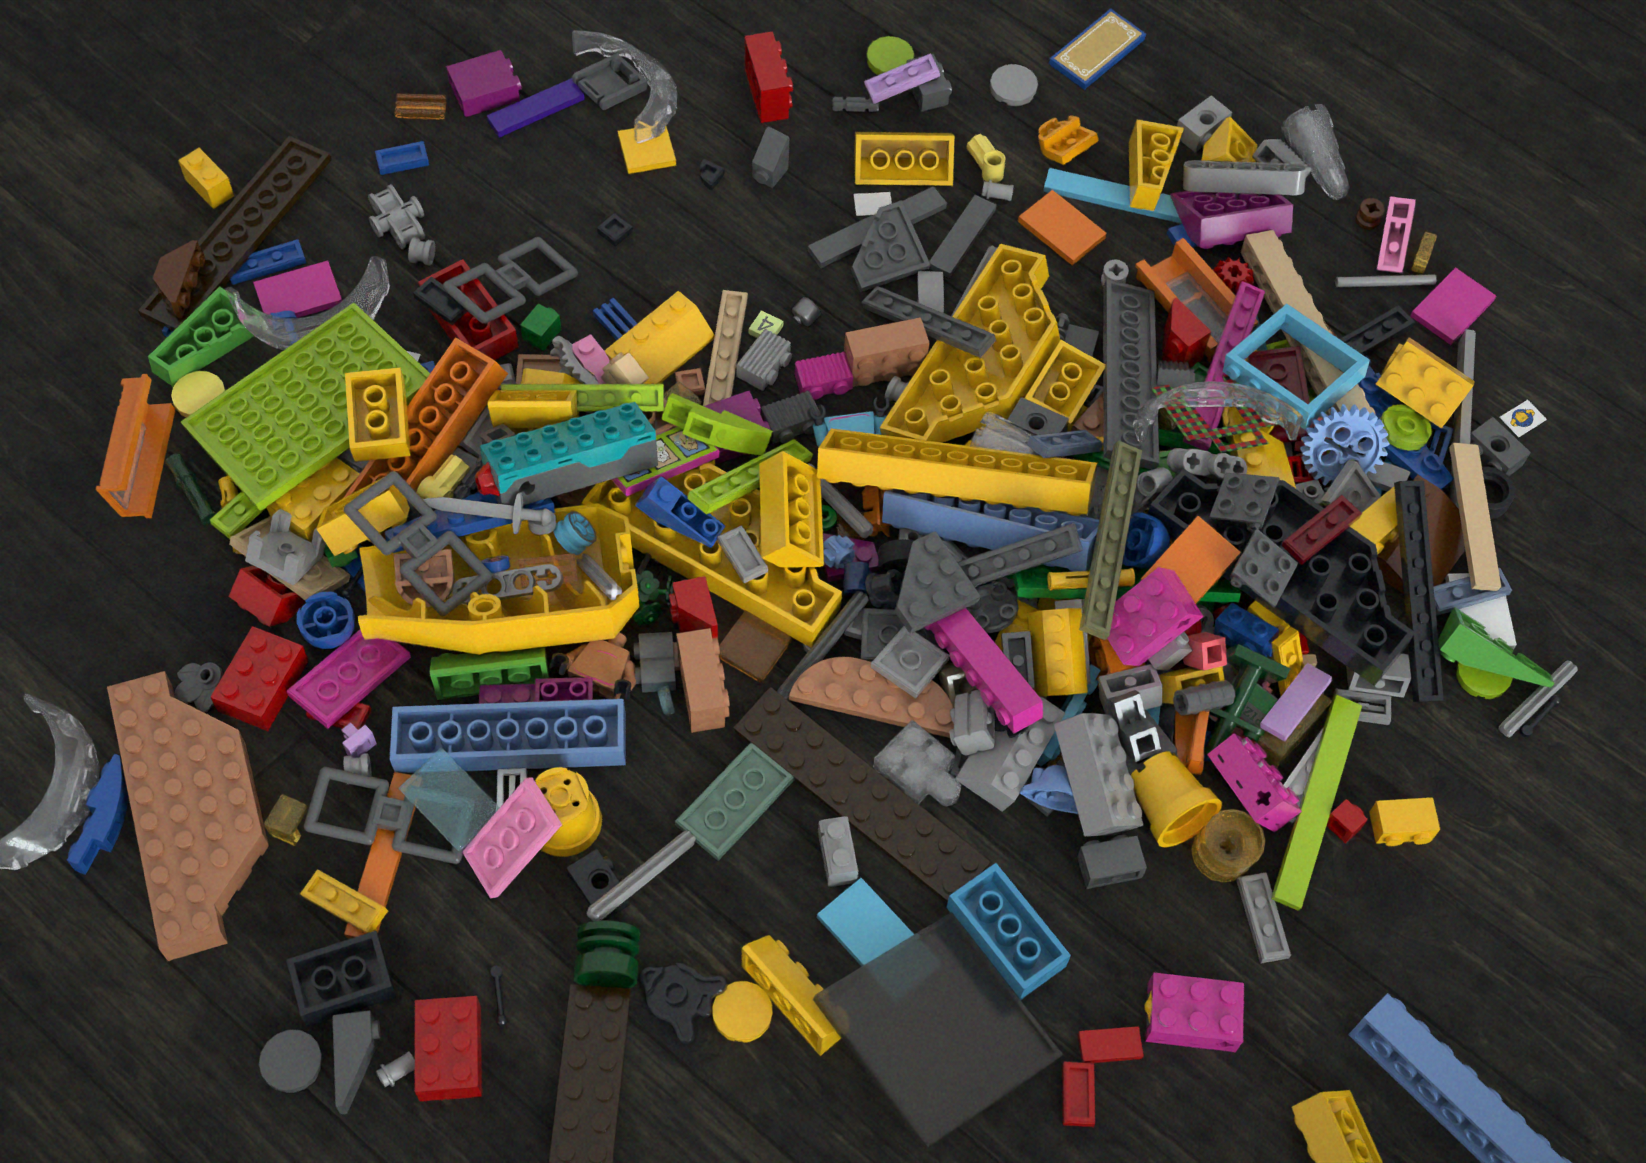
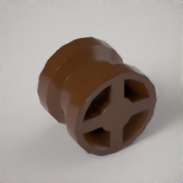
M1374 198L1363 200L1356 214V223L1366 230L1377 228L1385 211L1382 202Z

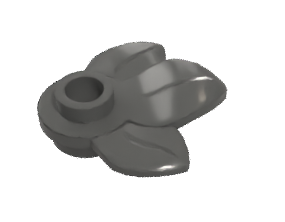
M211 662L205 663L202 666L196 663L187 664L177 673L182 682L175 689L174 697L186 704L194 702L198 710L207 713L214 705L210 696L224 675L222 669L217 664Z

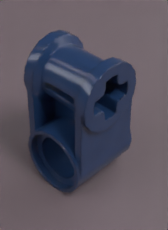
M848 562L844 564V596L855 594L856 591H861L869 596L865 581L867 575L872 573V571H870L868 563Z

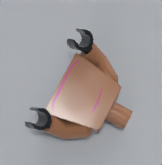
M618 633L614 639H608L607 642L604 640L590 641L588 644L585 643L565 655L555 653L549 665V668L559 667L558 673L564 675L566 669H568L569 678L593 677V693L608 699H620L622 693L625 694V699L629 700L630 693L636 685L635 664L630 660V652L623 648L627 638L621 633Z

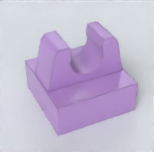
M349 723L341 730L345 734L344 738L346 740L342 743L348 756L360 757L361 754H365L377 744L372 731L366 725L358 730L352 723Z

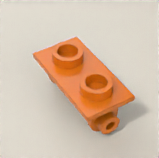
M866 485L862 491L863 509L865 511L873 509V511L864 513V517L873 525V533L869 536H875L879 531H883L887 537H890L889 526L891 524L882 522L883 498L886 490L879 489L878 486Z

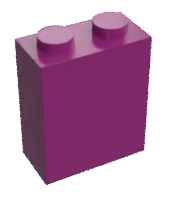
M501 50L446 66L449 84L465 117L520 100L519 90L522 87L519 77L517 75L513 76L512 63L509 58L505 59Z
M750 391L704 406L720 414L724 410L771 430L769 423L762 420L759 401L757 398H752ZM717 447L719 449V458L715 459V465L747 453Z

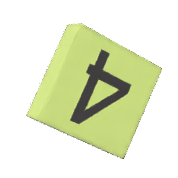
M761 311L750 326L749 334L758 338L763 330L767 329L773 334L778 335L784 321Z

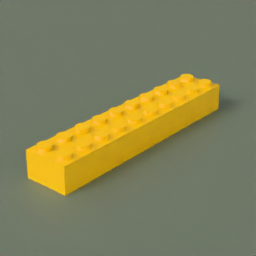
M831 428L818 448L817 478L825 479L829 483L849 482L858 487L871 485L878 486L882 490L901 489L910 494L923 492L930 493L935 497L953 496L963 501L983 500L992 505L1005 503L1012 504L1016 508L1035 507L1044 512L1057 510L1079 516L1088 514L1094 495L1097 463L1057 457L1043 458L1041 455Z

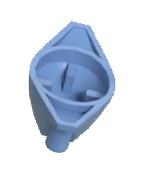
M1052 765L1045 770L1034 768L1031 784L1023 786L1020 794L1041 806L1057 811L1078 814L1066 767Z

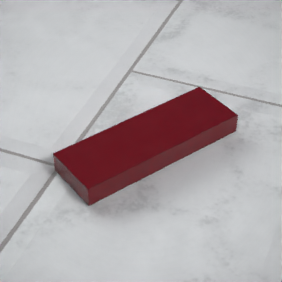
M1341 495L1286 538L1281 546L1302 565L1356 522L1362 513Z

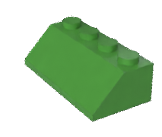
M546 648L491 652L482 655L472 653L454 655L452 653H445L439 657H432L430 677L437 700L479 695L480 685L535 684L536 679H548L549 671Z

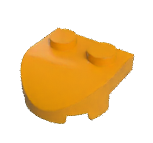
M1068 116L1067 121L1058 122L1057 118H1053L1041 125L1038 140L1041 152L1045 157L1064 165L1098 142V136L1096 132L1080 126L1079 117Z

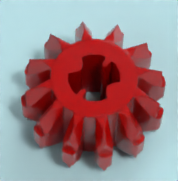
M1230 257L1225 261L1220 260L1213 269L1235 296L1242 281L1250 285L1254 284V270L1248 269V262L1240 263L1239 258L1236 261H1233Z

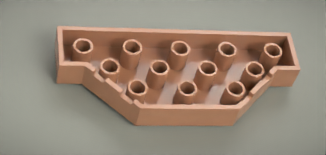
M165 671L108 686L107 689L159 950L167 961L227 944L222 915L228 908V902L237 890H240L252 872L251 868L259 856H262L269 846L246 744L238 729L175 699L173 686Z

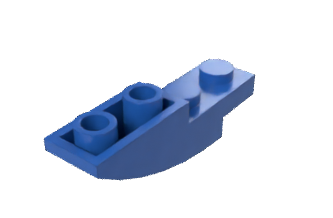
M114 754L111 761L104 765L98 784L88 793L86 805L93 815L86 819L83 825V833L68 852L67 861L75 871L85 875L100 849L111 853L124 822L129 795L120 755Z

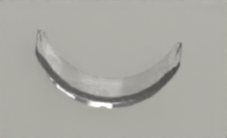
M573 31L572 40L575 55L597 51L605 57L618 53L620 56H625L632 60L651 87L650 97L644 110L634 120L635 141L642 143L659 137L665 131V126L669 123L672 116L675 115L677 109V88L667 69L649 54L619 38L592 31Z
M372 256L362 279L343 301L325 312L304 318H282L263 313L240 299L239 292L235 289L228 287L225 290L237 318L245 328L266 344L285 350L353 302L374 321L384 297L388 294L390 283L386 261L378 256Z
M1207 381L1185 384L1151 398L1138 411L1133 427L1138 442H1144L1148 425L1155 422L1158 409L1249 407L1257 411L1264 421L1281 425L1286 430L1289 439L1296 440L1303 416L1286 402L1262 390L1236 383Z
M25 693L23 699L33 712L41 713L51 729L55 744V767L48 790L38 807L18 828L0 839L1 869L17 870L29 866L27 863L42 857L50 851H56L67 842L65 839L77 826L82 825L90 810L86 805L87 796L90 790L96 787L99 782V761L97 760L94 743L82 724L61 707L28 693Z

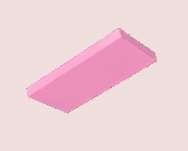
M525 778L463 850L465 858L490 899L498 897L562 826V823L534 779Z

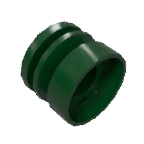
M592 921L581 924L577 930L579 941L576 942V949L581 955L575 958L574 981L581 986L616 988L635 986L638 977V960L634 956L639 953L640 930L633 925L617 921Z

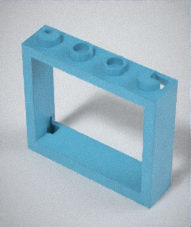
M1286 304L1226 354L1223 372L1230 379L1245 387L1251 394L1258 396L1271 408L1276 409L1291 422L1296 423L1305 430L1306 427L1313 423L1312 419H1318L1322 411L1325 413L1366 376L1370 360ZM1280 329L1344 372L1309 404L1244 360Z

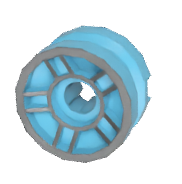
M576 511L568 513L564 520L556 523V528L553 530L560 545L573 555L582 553L586 546L589 547L597 538L591 523Z

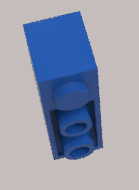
M662 476L649 484L635 506L657 523L710 548L713 547L717 536H720L725 528L723 523L710 513L706 515L687 499L688 496Z

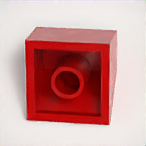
M1177 297L1172 301L1164 327L1162 359L1167 362L1171 360L1173 363L1175 361L1178 363L1182 361L1183 364L1187 361L1191 368L1197 362L1202 361L1212 331Z
M256 566L240 569L229 594V597L237 602L240 608L249 611L262 624L269 627L287 622L306 603L295 592Z
M706 577L673 582V593L669 594L671 606L669 609L672 623H678L680 633L710 628L712 638H718V624Z

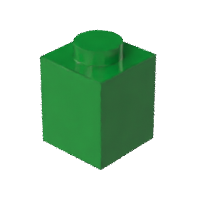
M538 303L520 324L522 339L544 351L561 331L560 315L554 309L546 308Z

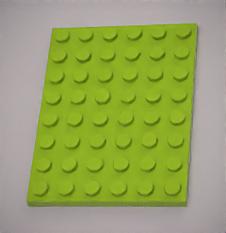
M353 302L182 420L181 424L261 511L350 448L345 373L401 368L405 381L407 406L430 373Z

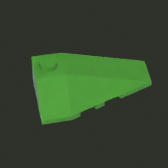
M1454 607L1438 639L1441 650L1440 654L1451 662L1457 660L1466 666L1552 688L1555 683L1550 673L1521 653L1515 656L1513 649L1507 645V642L1500 637L1493 640L1484 630L1485 626Z

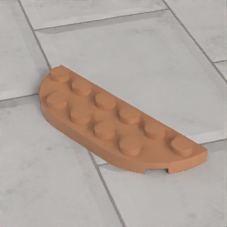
M834 657L820 661L809 667L798 677L789 695L790 701L949 738L950 730L954 729L950 710L953 706L947 694L937 683L931 680L919 696L914 698L872 669L870 661L862 659Z

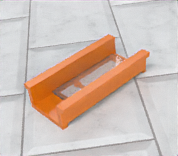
M1182 238L1175 243L1172 256L1152 267L1144 259L1136 263L1135 267L1138 269L1136 279L1142 282L1148 290L1154 291V297L1168 313L1173 299L1177 297L1212 331L1204 352L1207 356V361L1211 362L1235 295L1190 244ZM1255 319L1253 328L1259 323L1257 319Z
M142 374L140 378H126L121 381L123 392H121L122 396L119 400L120 405L117 408L100 486H96L97 492L121 517L145 516L146 518H152L176 410L171 403L153 405L147 403L152 381L147 374Z

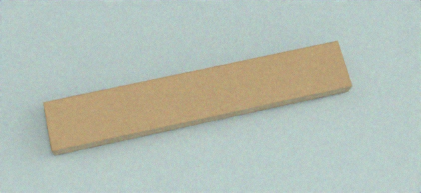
M722 291L703 406L732 397L748 293Z
M1453 443L1449 448L1471 589L1497 591L1501 588L1479 447L1474 444Z

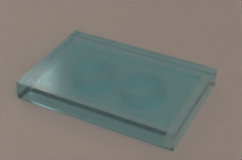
M442 747L398 788L459 852L472 841L500 808Z

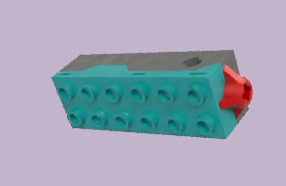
M636 402L624 403L614 408L599 410L589 415L571 418L568 421L546 425L543 428L521 432L515 436L493 440L490 443L480 445L483 466L480 471H477L475 481L479 492L483 495L493 494L498 504L514 506L517 493L521 492L523 505L658 466L656 431Z

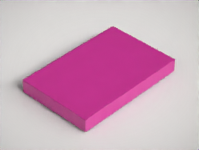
M328 261L253 282L268 327L271 326L269 321L271 319L270 313L289 310L295 312L296 318L343 305Z
M1455 268L1412 311L1410 317L1452 345L1491 305L1496 295Z

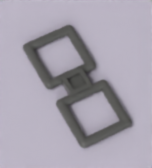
M535 237L500 254L498 262L503 267L494 270L489 264L482 263L444 282L443 289L478 321L486 324L526 302L525 296L518 291L519 289L526 286L535 295L540 296L575 278L578 275V270L542 238ZM538 248L564 272L538 284L512 260ZM485 275L511 299L484 312L457 287Z
M395 471L387 474L344 506L345 514L384 555H390L402 546L412 557L400 567V573L441 616L449 614L466 601L471 593L477 592L493 579V574L454 532L447 531L437 539L426 527L436 520V513ZM394 485L422 516L387 542L358 510ZM449 544L478 574V577L447 601L443 602L414 570Z
M322 767L320 769L304 824V829L307 832L371 845L375 840L377 829L382 828L395 831L392 842V849L394 851L458 864L461 861L475 807L473 799L409 786L406 789L404 800L386 797L389 782L385 779L330 767ZM329 780L376 789L364 832L318 822ZM416 799L462 808L451 851L405 841Z

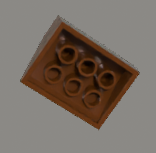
M1417 474L1413 481H1424L1433 586H1437L1443 582L1465 551L1459 508L1439 487ZM1398 537L1392 543L1388 540L1383 544L1384 548L1377 555L1379 570L1382 571L1383 580L1404 594Z

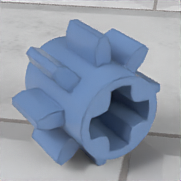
M840 535L829 537L823 543L824 562L830 568L833 566L836 569L844 568L845 563L854 560L855 551L852 547L855 544L847 536L843 538Z

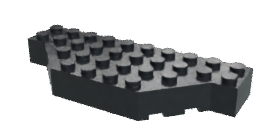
M1184 468L1150 504L1147 513L1163 522L1169 531L1170 539L1173 541L1199 516L1241 552V555L1253 532L1247 529L1246 522L1210 519L1209 516L1221 486L1205 484ZM1279 480L1263 527L1259 531L1298 562L1281 545L1286 538L1324 508L1284 480ZM1350 526L1302 565L1298 562L1276 607L1271 606L1246 584L1239 587L1247 595L1374 686L1406 649L1415 634L1413 630L1391 616L1390 607L1386 603L1384 594L1386 589L1382 571L1378 567L1376 544ZM1240 556L1222 575L1229 582L1231 581L1230 575Z

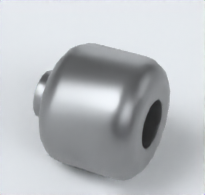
M803 297L792 308L793 319L799 325L803 323L805 326H810L821 314L819 308L807 297Z

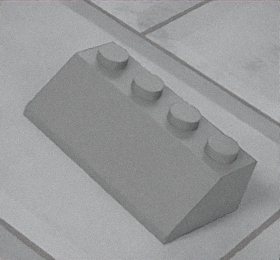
M1040 697L1043 701L1042 719L1029 725L1023 734L1013 738H1009L1007 730L1002 732L995 731L994 748L982 752L977 750V753L970 754L955 780L1002 812L1018 797L1021 788L1026 783L1055 732L1054 724L1061 722L1065 715V712L1043 697Z

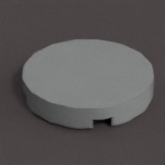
M1016 64L1004 65L998 68L992 74L990 81V90L994 98L999 102L1001 100L1007 102L1009 106H1022L1029 103L1036 94L1038 87L1037 78L1033 72L1024 66Z

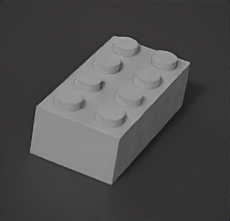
M1081 713L1055 723V731L1084 836L1116 835L1143 826L1142 810L1133 790L1134 781L1128 772L1126 753L1121 747L1118 736L1119 729L1116 721L1113 719V715Z

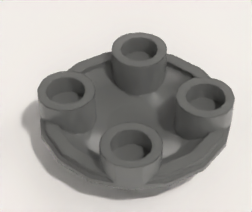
M994 582L993 584L982 585L976 588L981 598L977 603L966 609L985 632H999L1010 626L1018 612L1017 598L1012 591L1007 589L1006 585L1002 582Z

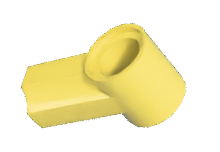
M981 134L973 136L971 141L967 143V149L982 169L983 179L987 182L989 180H992L993 183L1000 182L1004 176L1005 155L995 150L986 136Z
M451 454L433 477L428 476L420 483L417 494L422 499L437 497L453 498L454 490L469 472L470 467L462 459Z

